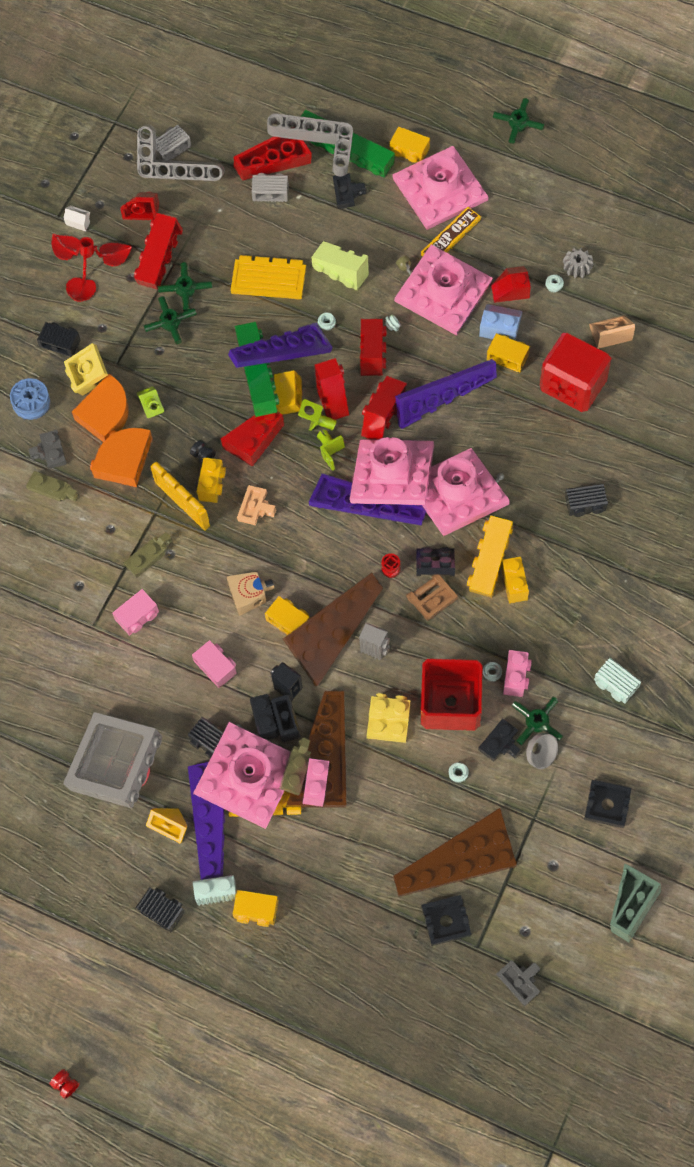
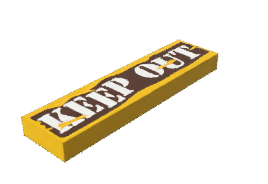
M467 207L421 251V256H424L430 245L447 253L481 220V216Z

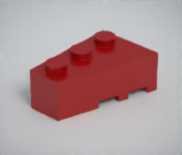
M361 319V376H383V369H386V358H383V353H386V342H383V337H386V326H383V319Z
M336 358L315 364L317 392L326 416L335 420L349 416L342 364H338Z
M386 376L383 382H379L377 392L372 393L369 405L366 404L362 411V415H364L362 437L370 440H380L383 438L385 428L389 429L391 425L389 423L391 417L397 413L395 396L406 392L407 383Z
M277 411V413L252 416L221 438L222 448L249 465L254 466L284 426L283 414Z

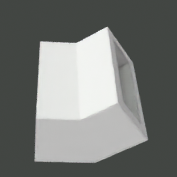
M70 205L65 208V224L86 231L90 224V212Z

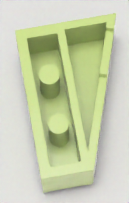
M323 241L312 256V267L318 272L327 274L331 279L342 282L346 287L358 290L369 275L368 256L363 254L360 257L354 255L355 252L352 250L345 252L341 250V247Z

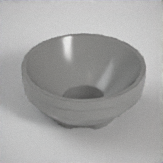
M539 733L528 742L526 749L529 764L537 769H545L550 766L558 752L556 738L548 733ZM538 743V749L533 753V747Z

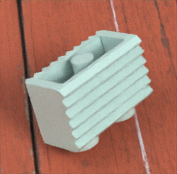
M609 658L594 678L599 688L602 690L607 689L616 701H622L623 703L630 699L641 684L638 678L612 658Z
M234 875L193 881L194 897L199 906L205 903L207 905L209 903L212 904L213 902L216 904L217 901L219 903L221 901L225 902V900L228 902L236 898L237 889Z

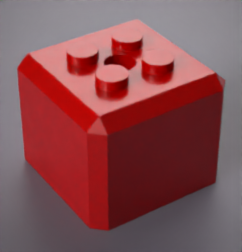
M562 333L542 363L540 389L542 392L580 412L588 411L607 382L612 358L608 353L573 335Z
M425 660L422 663L421 725L425 729L475 731L479 728L482 714V664L478 660ZM448 698H454L457 703L454 706H448L445 701Z

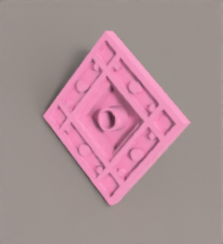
M454 146L393 174V180L427 230L461 214L467 207L471 209L488 201V195Z
M430 245L396 295L394 301L457 335L492 283L493 278L441 249Z
M393 437L380 440H360L350 502L361 504L426 505L434 441L400 440Z
M472 448L431 467L426 505L422 506L441 534L445 536L509 505V499Z
M229 722L193 794L266 829L284 792L279 787L290 751ZM245 770H249V771H251L252 773H251V774H248V773H246Z

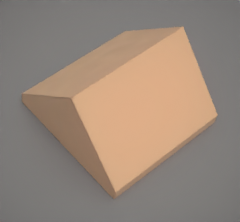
M624 315L589 324L598 349L633 340L635 324Z

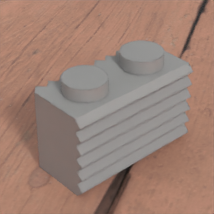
M179 124L169 127L161 136H156V156L159 160H172L177 155H180V153H183V151L185 152V150L191 148L190 137Z
M264 173L253 175V201L287 202L288 175L281 173L275 175H266Z
M366 622L359 636L360 652L381 660L383 655L386 656L390 649V645H388L390 642L388 631Z

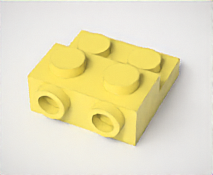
M93 343L64 361L66 366L65 372L71 380L72 390L82 396L93 390L97 386L96 383L108 376L97 345Z
M381 693L376 694V697L371 696L367 738L406 743L410 700H407L405 696H395V699L387 698L386 694Z

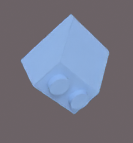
M487 304L480 324L479 337L493 339L497 333L516 340L522 311Z

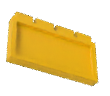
M240 255L239 260L235 259L231 294L302 299L306 265H303V260L291 259L290 264H288V260L285 258H273V261L270 262V257L255 256V261H252V256Z
M158 462L152 464L150 467L155 483L204 531L210 527V523L204 506L196 498L192 497Z

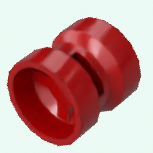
M394 553L386 554L382 558L381 566L384 576L394 578L400 573V558Z
M65 1069L59 1071L50 1082V1086L53 1089H58L60 1096L64 1100L69 1098L80 1085L76 1079L69 1077V1073Z

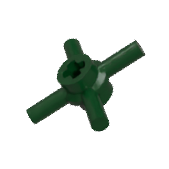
M523 98L520 108L514 110L511 115L494 111L493 118L509 123L512 131L508 142L511 144L515 143L518 132L524 131L526 127L539 130L544 129V123L529 120L526 113L529 103L527 98Z
M182 262L180 264L181 276L177 279L176 283L158 286V292H176L182 298L183 311L190 310L189 298L193 296L195 290L211 289L212 281L195 283L188 276V264Z
M161 296L158 298L163 312L158 321L143 325L144 330L148 332L162 327L166 331L171 332L175 344H180L182 340L177 329L181 320L197 315L195 308L177 313L175 310L169 309L165 297Z
M552 696L542 710L534 709L530 711L517 700L514 701L512 707L526 717L527 726L516 740L518 744L523 745L533 732L539 733L543 731L553 735L560 742L564 735L549 725L548 716L549 712L559 702L556 697ZM534 719H535V720L540 719V720H541V723H540L539 721H538V723H535V722H534Z

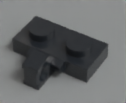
M350 173L340 177L333 176L338 209L355 206L354 198L366 194L365 182L358 184L351 182Z
M502 718L478 747V750L493 762L500 754L505 755L506 753L516 759L521 751L514 744L515 740L513 739L518 733V729Z

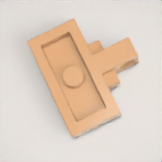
M248 485L237 516L239 522L256 525L258 517H263L264 515L275 516V506L268 504V501L265 500L267 495L266 489Z

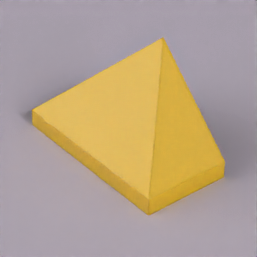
M152 808L146 824L147 827L180 844L188 827L180 810L170 808Z

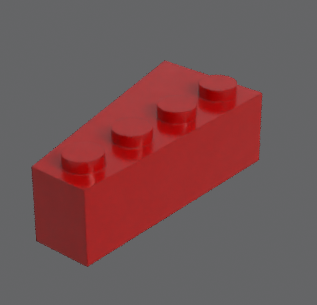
M273 136L234 156V168L243 181L251 179L253 175H258L259 173L267 175L311 164L312 153L303 140Z
M156 213L155 218L151 220V231L145 238L146 246L140 254L139 267L134 272V278L138 285L157 290L166 273L165 264L170 263L172 259V247H177V235H182L183 232L177 218Z

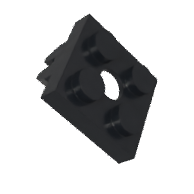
M416 548V576H455L454 548ZM432 557H439L440 560H439V561H432L431 558H432Z
M592 780L584 820L624 828L632 788ZM603 800H611L613 808L605 810L602 807Z
M461 895L421 905L431 946L472 936L468 915L466 914V908ZM448 915L452 918V924L449 927L441 925L440 919L442 916Z

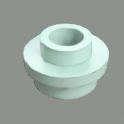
M550 275L546 279L545 285L550 292H558L562 289L564 281L558 275Z
M323 313L318 318V326L323 330H331L336 324V319L331 313Z
M393 314L390 317L387 316L385 318V325L390 331L394 330L397 332L401 326L400 322Z
M489 662L483 667V676L488 681H496L502 675V668L496 662ZM494 670L496 673L491 675L489 671Z
M457 762L450 766L449 777L451 780L463 782L467 779L469 771L465 764ZM460 770L462 775L457 776L455 771Z

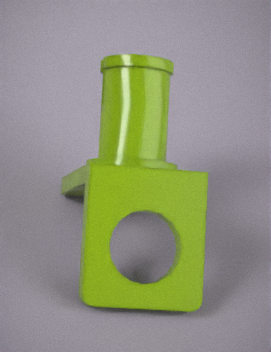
M153 386L136 393L147 418L164 412L157 391Z
M304 399L298 416L311 421L309 430L312 431L315 426L319 425L332 431L336 425V420L322 415L323 406ZM311 406L314 409V414H306L304 408Z
M322 430V432L320 431L317 434V438L323 444L320 446L322 458L331 470L334 471L335 467L331 455L345 447L344 440L341 435L332 439L327 430Z

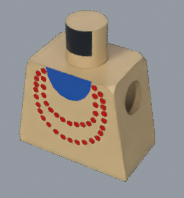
M257 572L226 577L239 616L266 603L264 592L275 589L271 578L260 581Z

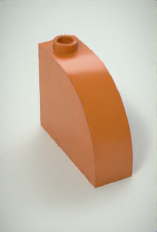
M108 374L72 411L76 422L104 442L109 436L124 427L128 418L129 406L122 385L113 376Z
M128 428L109 436L100 446L95 460L91 461L90 470H92L94 478L137 487L153 439L151 431L141 428Z

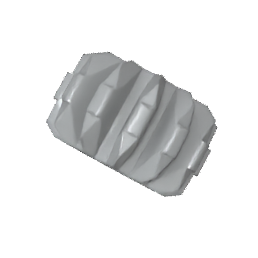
M582 247L579 251L573 248L572 252L568 251L563 258L564 271H567L568 276L573 274L574 278L578 275L583 278L584 274L589 275L590 270L593 268V257L589 255L588 250L583 252Z

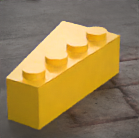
M490 515V519L484 523L483 531H485L484 539L480 538L477 549L480 550L478 557L475 556L472 567L475 570L473 575H469L467 586H470V592L492 598L499 577L498 571L499 568L501 569L502 560H504V551L507 550L509 545V534L512 535L513 521Z

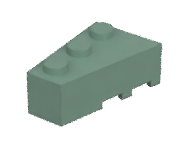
M624 864L610 927L612 933L630 942L661 893V884L627 864Z

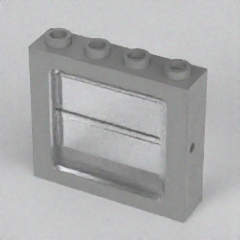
M94 712L63 784L70 791L133 808L134 803L139 798L141 786L146 781L149 767L154 762L156 750L161 745L162 735L155 728Z

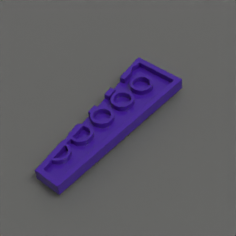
M312 323L300 327L294 332L287 331L279 337L274 335L266 341L259 340L230 349L228 355L235 367L239 368L331 353L333 347L317 323Z
M493 359L395 396L398 426L403 429L422 419L421 416L427 412L433 413L437 410L438 406L444 403L447 405L459 395L464 396L470 391L497 378L496 362Z
M323 473L309 500V506L421 526L427 514L422 505L351 503L352 483Z
M209 762L188 766L201 880L223 877L224 809L193 794Z

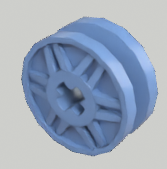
M27 378L20 380L13 386L10 392L13 410L23 419L33 420L40 418L50 407L51 401L47 387L37 379Z

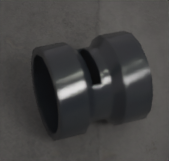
M201 439L192 446L190 454L195 458L198 457L199 462L203 463V458L214 459L216 451L211 447H207V443Z

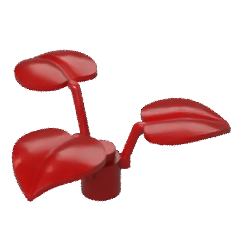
M54 233L51 241L53 253L61 260H70L74 255L78 256L79 252L83 256V278H72L66 284L67 294L77 302L89 300L96 292L95 282L93 280H86L87 258L92 257L94 251L99 258L103 257V262L106 265L120 266L127 260L132 250V247L126 244L106 243L98 251L97 246H94L93 240L89 237H83L79 240L73 236H63Z

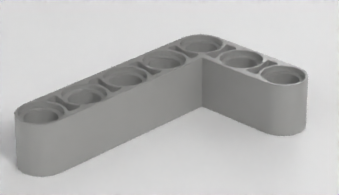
M271 114L268 117L267 132L271 136L335 144L333 173L339 177L347 174L353 128L350 124L284 114Z
M145 124L138 130L137 170L140 176L144 178L218 181L224 175L225 169L223 165L216 162L156 160L155 128L150 124ZM143 129L150 131V137L143 135ZM143 147L150 149V155L144 154ZM144 164L150 166V173L143 170ZM165 165L168 168V173H162L160 166ZM177 167H184L185 174H180L177 171ZM195 167H200L202 169V175H197L195 173ZM212 168H218L220 175H213Z

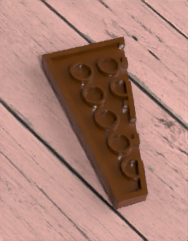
M373 573L368 574L282 638L315 686L319 685L383 589Z
M325 691L308 739L310 743L307 750L311 752L310 759L329 761L323 807L303 804L307 771L300 794L290 793L286 807L346 808L344 691Z
M499 808L395 874L393 878L398 897L517 867L501 809Z

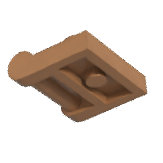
M433 575L431 580L416 591L406 595L410 603L418 609L427 621L458 599L456 593L440 575ZM435 585L439 586V588L421 601L418 599Z

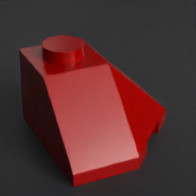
M153 192L138 193L121 206L120 210L123 220H152L155 218L156 213L159 212L158 194Z
M524 266L506 268L491 285L494 303L530 298V280L528 271Z

